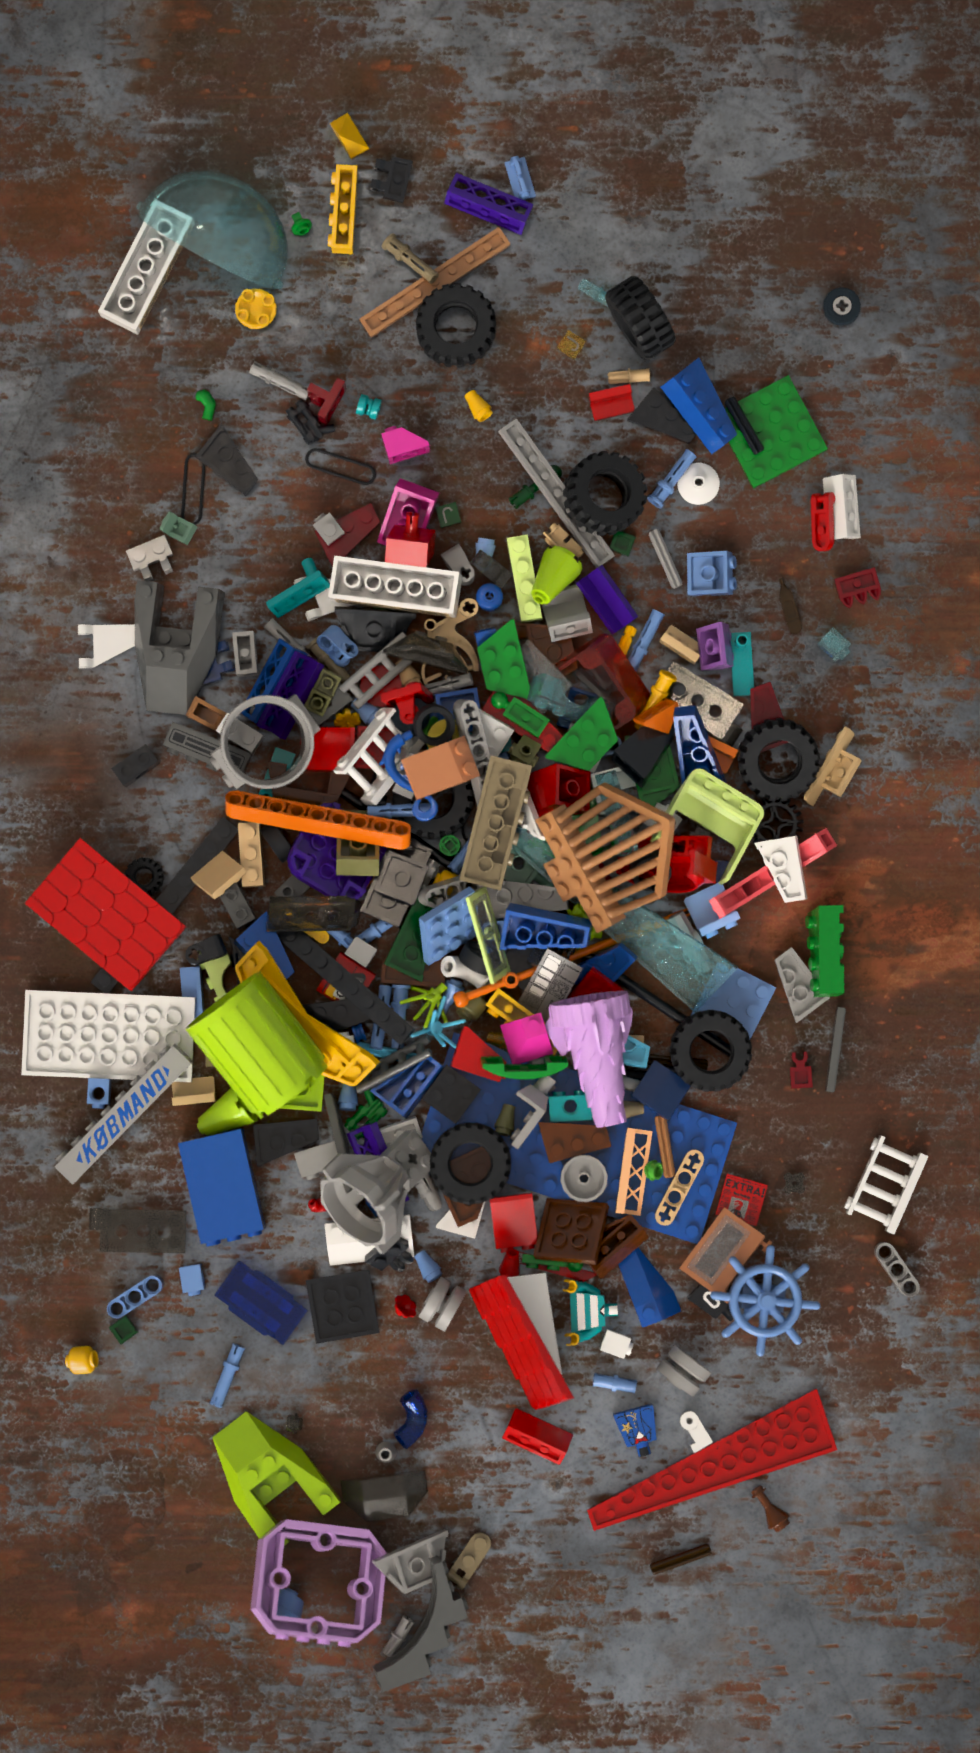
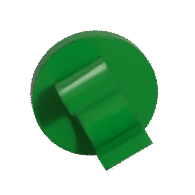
M299 212L291 215L294 220V225L291 228L293 234H307L312 226L309 219H302Z

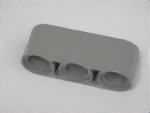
M887 1242L878 1243L874 1248V1255L903 1295L907 1297L915 1296L920 1289L919 1283L891 1244ZM882 1246H888L890 1249L889 1255L885 1258L879 1255V1249ZM896 1263L902 1266V1271L899 1275H893L891 1272L892 1266ZM907 1281L914 1283V1290L910 1293L904 1291V1284Z

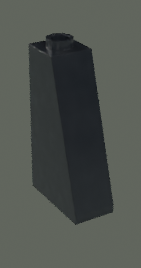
M674 721L669 734L642 726L614 750L611 760L640 788L645 786L676 736Z

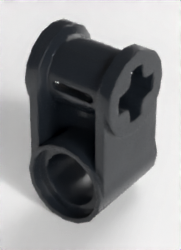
M217 934L188 947L185 956L190 964L200 965L227 955L228 952L221 934ZM193 950H196L197 953L201 952L198 956L199 959L196 961L194 958H190Z

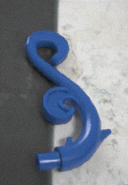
M408 730L401 735L398 733L388 742L379 765L385 764V768L394 782L402 788L413 792L407 775H401L395 765L396 752L401 753V747L405 745V742L414 737L411 731ZM401 764V766H400V770H401V771L404 770V767H403L402 764ZM432 795L424 797L431 805L428 811L420 810L419 804L421 799L415 800L412 812L418 820L429 821L436 816L438 804Z

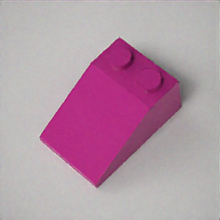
M400 478L394 488L377 543L386 546V538L393 526H406L407 512H413V515L415 512L419 513L418 528L427 529L439 492Z

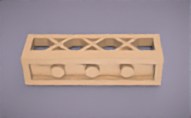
M627 1128L615 1213L641 1216L646 1181L644 1168L649 1159L652 1131ZM635 1133L647 1135L646 1144L640 1149L634 1143ZM644 1148H645V1155H643L642 1152H641V1150H643ZM639 1153L644 1162L636 1170L631 1162L632 1157ZM643 1168L641 1177L638 1172ZM636 1174L641 1180V1184L632 1191L628 1185L629 1178ZM638 1190H640L639 1198L635 1195ZM632 1195L638 1201L637 1211L625 1209L626 1199Z

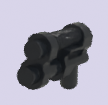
M302 399L295 404L297 406L295 410L293 407L286 410L287 418L294 423L308 445L322 439V434L335 432L334 424L320 426L318 416L313 415L309 409L310 405ZM301 413L308 421L305 424L298 418V415Z

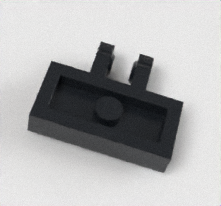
M400 1237L384 1254H380L376 1248L372 1249L365 1256V1263L381 1271L390 1264L392 1269L402 1272L405 1269L404 1263L410 1265L414 1259L409 1252L405 1251L409 1248L408 1241Z

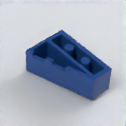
M266 911L233 943L245 955L260 941L268 949L287 980L294 973V969Z

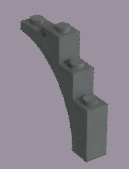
M438 1556L429 1558L432 1571V1593L429 1607L421 1625L413 1637L399 1651L388 1659L372 1666L377 1684L382 1692L431 1675L429 1667L432 1666L428 1654L449 1646L447 1639L450 1638V1634L446 1625L468 1618L466 1610H468L465 1597L461 1598L454 1591L451 1580H447L446 1574L449 1573L445 1561H441Z

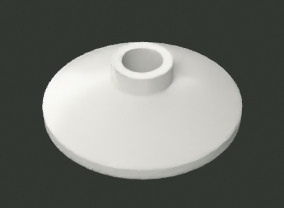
M693 463L679 479L677 485L680 495L687 502L701 505L710 502L717 495L720 482L716 471L711 466L705 463ZM701 479L703 481V484L701 486H697L695 484V480Z

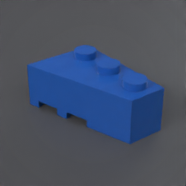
M429 1057L387 1079L370 1091L407 1119L444 1069V1066L432 1057Z

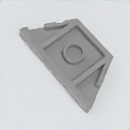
M443 1529L372 1560V1562L402 1593H409L432 1583L429 1558L438 1556L441 1561L445 1560L446 1550H444L446 1537L449 1534L448 1530Z

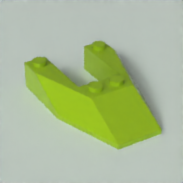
M244 1412L212 1437L234 1502L259 1539L278 1524L265 1505L296 1481L322 1515H325L341 1502L340 1497L301 1447L249 1412ZM290 1539L284 1540V1546L289 1543Z

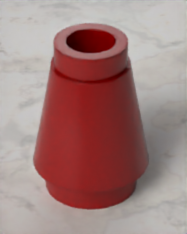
M510 1248L506 1251L499 1267L501 1276L515 1277L520 1274L518 1250Z

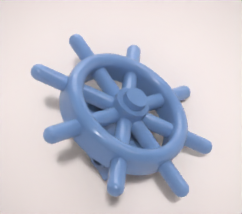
M768 1245L766 1248L765 1264H757L745 1269L735 1256L730 1257L729 1263L739 1275L732 1283L729 1293L713 1291L710 1294L713 1300L728 1301L730 1313L734 1319L722 1331V1336L727 1338L739 1328L757 1336L756 1354L758 1356H763L765 1353L766 1338L778 1336L784 1332L796 1345H800L802 1339L792 1326L797 1321L801 1309L818 1310L821 1306L817 1301L802 1300V1293L796 1281L809 1270V1265L802 1264L791 1274L785 1269L773 1265L775 1253L773 1245ZM764 1273L763 1284L756 1283L752 1277ZM772 1274L781 1277L783 1281L778 1285H771ZM788 1287L790 1288L792 1299L785 1298ZM784 1307H791L789 1314L785 1318L781 1312L784 1313ZM739 1308H743V1309H744V1313H743V1314H741V1311H740ZM760 1311L759 1327H755L747 1322ZM768 1315H772L778 1322V1325L767 1328Z

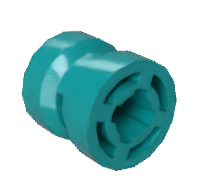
M361 394L356 414L361 416L365 414L370 419L376 420L382 400L377 398L370 399L368 395Z

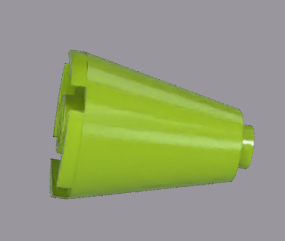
M553 546L551 549L549 547L546 548L531 591L535 602L539 604L550 603L580 575L582 563L580 560L577 563L574 559V553L560 546Z
M230 1088L198 1118L197 1128L201 1134L212 1136L253 1124L258 1120V1115L256 1113L252 1114L234 1090Z

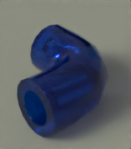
M416 1389L408 1391L401 1397L400 1402L407 1414L406 1421L393 1433L396 1440L405 1449H408L419 1439L427 1424L428 1410L424 1399Z

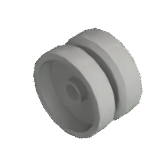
M579 1155L572 1157L564 1164L561 1170L560 1182L563 1190L570 1198L579 1202H589L597 1199L604 1192L607 1186L608 1175L604 1165L598 1159L590 1155ZM582 1174H586L588 1176L587 1182L580 1181V1176Z
M441 1276L435 1288L432 1287L423 1304L425 1306L419 1318L429 1322L436 1312L439 1313L435 1321V1327L445 1332L467 1290L456 1286L450 1296H448L446 1293L451 1283Z
M673 1345L668 1355L677 1364L674 1366L669 1361L662 1360L656 1369L678 1389L684 1390L694 1397L700 1387L691 1379L692 1376L701 1382H705L711 1375V1372L679 1347Z

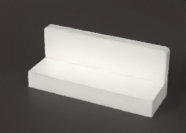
M840 474L823 478L824 493L833 492L835 495V503L833 504L834 540L861 538L856 475Z

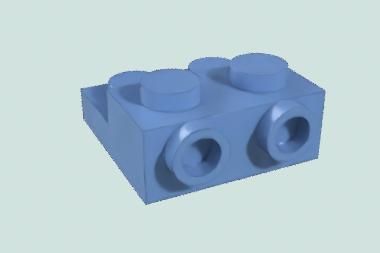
M732 552L687 553V595H733V590L737 588V580L733 577V569L736 568L737 561L736 557L732 556Z

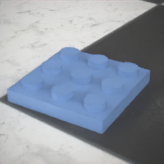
M470 886L419 917L423 960L427 965L439 961L442 957L466 943V941L475 938L476 932L466 902V897L475 892Z
M719 959L691 1015L705 1010L725 1012L743 1025L749 1034V1039H751L776 987Z

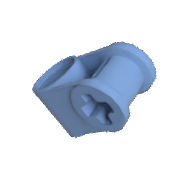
M336 625L329 626L317 638L318 646L340 667L347 666L350 659L358 654L357 645Z

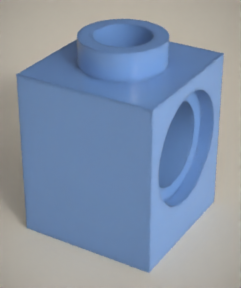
M88 1078L87 1104H92V1108L105 1109V1104L110 1105L112 1079ZM98 1087H101L105 1092L104 1097L100 1100L94 1096V1090Z
M202 1264L179 1267L183 1293L188 1292L189 1296L201 1294V1290L206 1289Z

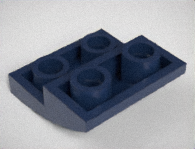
M654 1060L633 1092L632 1097L649 1107L652 1112L669 1121L691 1086L673 1071Z

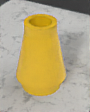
M475 390L469 391L464 396L474 419L482 422L492 415V407Z

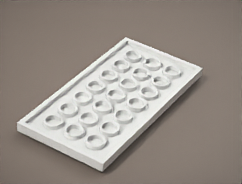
M25 990L21 1075L134 1080L137 1075L142 1077L147 1072L144 1068L152 1060L157 1062L162 1057L159 1053L167 1045L172 1047L174 1044L193 1060L194 1040L185 1028L195 1019L196 997ZM193 1062L174 1082H192Z

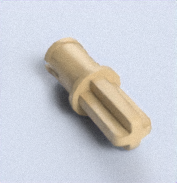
M628 368L625 371L608 372L609 384L629 383L631 385V383L650 382L649 368L630 370Z

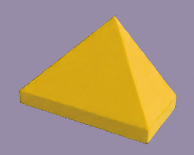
M348 113L330 123L350 159L369 149Z

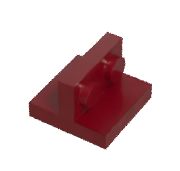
M338 377L330 392L313 383H310L307 388L308 396L311 399L310 402L321 407L317 415L319 422L324 425H328L347 390L345 381Z

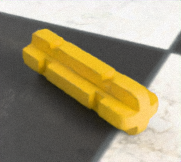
M626 626L624 636L622 635L616 649V654L612 658L613 664L618 666L623 664L624 655L626 656L632 643V637L635 636L637 631L635 627Z

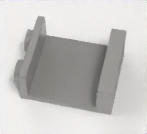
M577 584L566 587L550 603L542 604L551 642L593 633L583 593Z

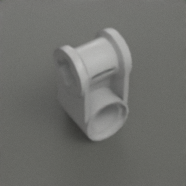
M459 544L440 554L449 570L460 572L461 575L462 571L470 572L469 578L462 577L461 585L468 586L473 583L475 579L474 569Z

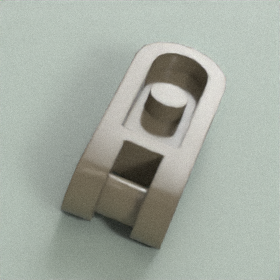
M477 1532L470 1538L450 1568L449 1573L446 1574L447 1580L456 1583L457 1587L461 1590L464 1589L491 1547V1539L486 1533ZM459 1568L466 1572L463 1577L456 1574Z

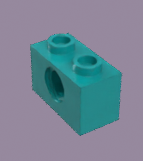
M565 1091L552 1092L553 1096L548 1097L550 1122L593 1120L591 1108L587 1106L583 1091H574V1095L565 1096ZM566 1101H575L577 1107L574 1112L570 1113L565 1110L564 1104Z

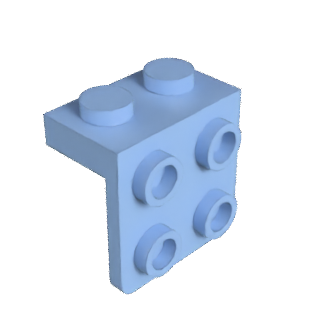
M719 883L686 897L684 900L700 937L706 935L707 939L719 934L717 930L724 926L728 930L738 925L737 920L741 919L735 910L721 919L714 912L709 900L725 891L724 886Z

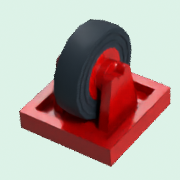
M410 682L406 687L390 688L385 693L380 694L382 703L388 708L396 710L392 720L395 727L402 733L410 730L412 734H415L413 719L416 713L423 706L434 702L433 694L420 682ZM430 714L422 722L423 730L428 726Z

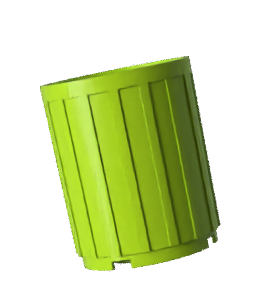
M260 971L222 996L185 1028L252 1114L256 1113L260 1119L264 1117V1112L268 1116L294 1098L307 1087L306 1085L313 1078L317 1079L328 1067L324 1061L325 1056Z

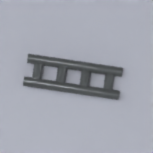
M426 1035L380 1059V1063L362 1080V1084L356 1086L357 1092L361 1094L431 1057V1050L429 1048L425 1050L424 1048L425 1045L431 1042L429 1036ZM416 1050L417 1054L406 1059V1055ZM398 1060V1065L388 1069L389 1064ZM380 1069V1074L370 1079V1074Z

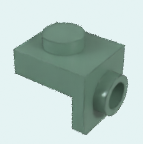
M169 511L162 520L159 529L169 537L188 545L198 527Z

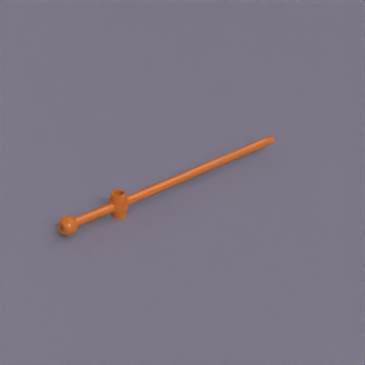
M675 913L599 941L586 948L573 951L562 957L569 961H574L667 925L668 921L666 919ZM538 965L519 973L507 972L496 983H490L467 993L458 991L453 995L456 1007L463 1008L467 1006L470 1000L496 991L498 988L513 989L518 985L519 981L532 977ZM508 977L513 979V984L507 982Z

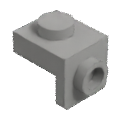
M330 512L327 515L322 513L314 520V529L328 546L345 534Z

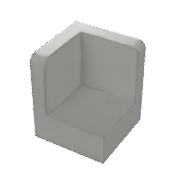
M355 937L344 954L367 968L378 950L362 939Z

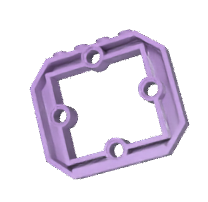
M288 1519L282 1520L258 1540L251 1611L269 1634L276 1635L275 1639L288 1640L289 1636L297 1637L296 1641L309 1642V1639H317V1644L330 1645V1641L338 1642V1646L351 1647V1644L361 1641L381 1623L385 1575L373 1564L372 1560L387 1553L368 1529ZM321 1535H325L327 1538L326 1546L320 1543ZM285 1539L311 1542L312 1548L319 1552L331 1550L335 1545L361 1548L359 1577L351 1580L347 1586L348 1595L356 1600L354 1625L328 1622L320 1616L308 1617L307 1619L277 1616L279 1590L286 1588L291 1581L289 1571L282 1568ZM276 1573L280 1574L282 1578L279 1585L274 1581ZM359 1583L364 1587L362 1594L357 1592V1585ZM313 1622H316L318 1624L317 1633H314L311 1630V1624Z

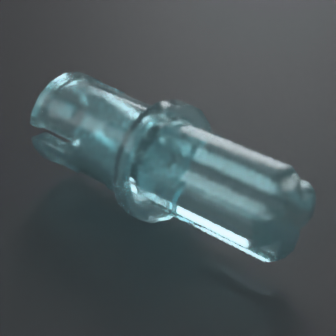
M582 279L578 285V290L592 297L594 302L597 300L608 307L605 300L607 292L603 290L604 287L600 288L590 281Z

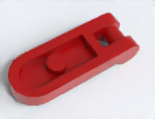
M825 492L824 495H821V493L811 495L812 544L817 551H829L834 545L833 504L835 503V495L833 492Z

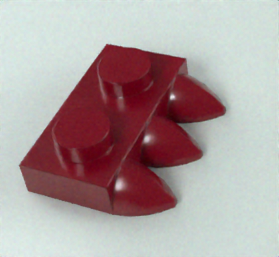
M875 567L834 579L839 600L849 609L853 604V596L863 605L867 600V592L877 601L880 598L881 586Z

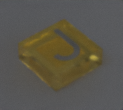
M568 330L557 349L575 360L586 341Z

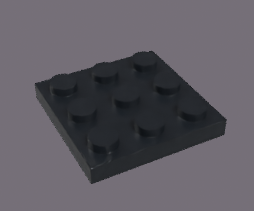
M369 1269L306 1280L316 1344L380 1333Z

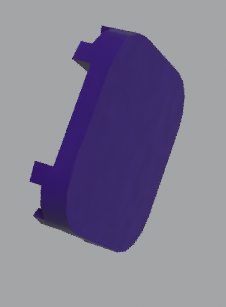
M335 802L323 803L319 805L323 807L344 810L340 808L341 804ZM300 831L287 857L291 873L303 883L338 903H351L362 897L372 876L336 875L337 838ZM379 846V863L388 847Z

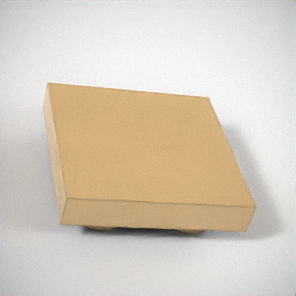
M221 851L196 872L191 879L215 900L223 895L225 890L232 884L238 882L246 873V870L224 851Z

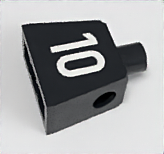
M715 1269L708 1277L712 1279L717 1270ZM701 1284L687 1296L692 1303L716 1319L722 1313L730 1322L733 1320L729 1303L713 1300L710 1297L711 1292Z

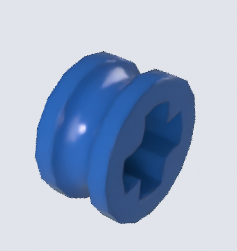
M361 1023L357 1026H351L357 1043H360L361 1039L367 1040Z

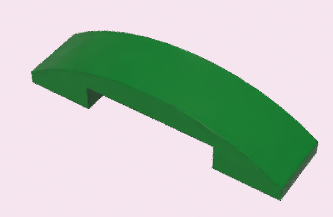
M566 1055L544 1056V1064H504L502 1056L480 1057L483 1069L495 1075L511 1079L542 1078L568 1067Z

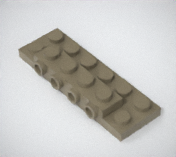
M490 756L459 880L501 890L507 865L512 866L515 854L511 853L512 845L517 846L520 833L516 832L517 825H522L525 812H521L523 803H528L530 792L526 790L532 770L531 765Z

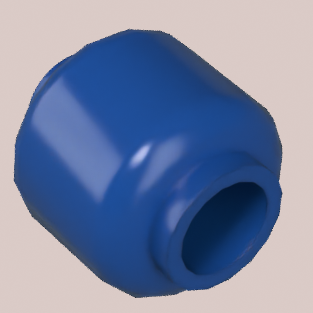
M492 583L482 585L476 593V602L479 608L486 612H494L499 609L503 602L502 590Z

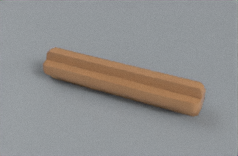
M657 1115L654 1119L663 1174L665 1178L675 1176V1168L667 1120Z

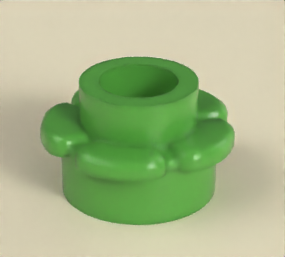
M657 1160L649 1161L645 1165L644 1173L650 1181L658 1180L662 1177L663 1166Z

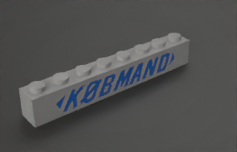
M176 1044L172 1047L167 1045L159 1053L162 1057L157 1062L152 1060L144 1068L147 1072L142 1077L137 1075L130 1083L132 1088L127 1093L123 1090L115 1098L117 1103L112 1108L108 1105L100 1113L102 1118L97 1123L93 1120L85 1129L88 1133L83 1138L78 1136L70 1144L73 1148L68 1153L64 1150L55 1159L58 1162L55 1168L72 1185L193 1062Z

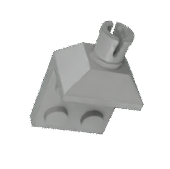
M549 1076L539 1078L533 1085H529L516 1093L518 1097L536 1109L534 1113L529 1111L523 1120L526 1123L521 1130L517 1128L510 1137L513 1140L511 1145L516 1149H519L546 1112L547 1094L556 1083Z

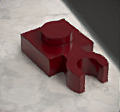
M792 1052L791 1059L795 1063V1067L789 1068L791 1089L813 1087L811 1066H805V1062L808 1059L807 1052H803L802 1060H797L796 1053Z

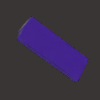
M603 565L576 582L612 635L638 617Z

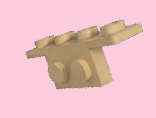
M845 726L838 733L834 746L827 752L826 760L815 775L816 780L808 786L809 789L804 793L803 799L809 805L814 806L823 789L841 797L862 760L846 752L848 745L855 735L850 728Z

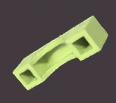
M528 534L507 538L521 623L542 621L540 604L535 602L531 595L535 574Z
M229 954L200 964L201 969H206L209 977L206 978L210 990L214 989L216 992L215 1002L227 993L224 988L223 977L225 971L232 963Z

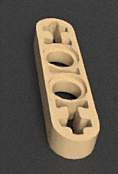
M690 1150L684 1156L655 1212V1219L660 1225L666 1226L671 1224L703 1165L704 1156L700 1151ZM697 1153L700 1162L694 1163L692 1169H696L693 1174L689 1169L683 1168L684 1164L689 1166L691 1162L689 1155L694 1156ZM682 1172L689 1173L691 1178L689 1183L681 1184L678 1180L679 1174ZM678 1191L681 1196L679 1202L671 1203L668 1199L669 1193ZM666 1201L667 1204L676 1207L675 1211L670 1209L668 1212L670 1219H665L662 1222L660 1221L659 1213L660 1211L665 1212L667 1207L663 1206Z

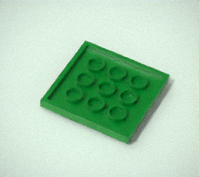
M789 375L738 401L764 447L761 453L753 454L727 407L725 408L737 433L728 443L753 489L828 450Z

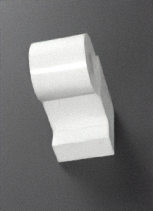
M685 1411L681 1414V1426L689 1431L694 1440L690 1444L694 1453L713 1443L695 1412Z

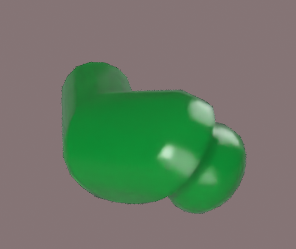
M199 390L195 397L204 406L202 418L212 421L216 401L209 391Z

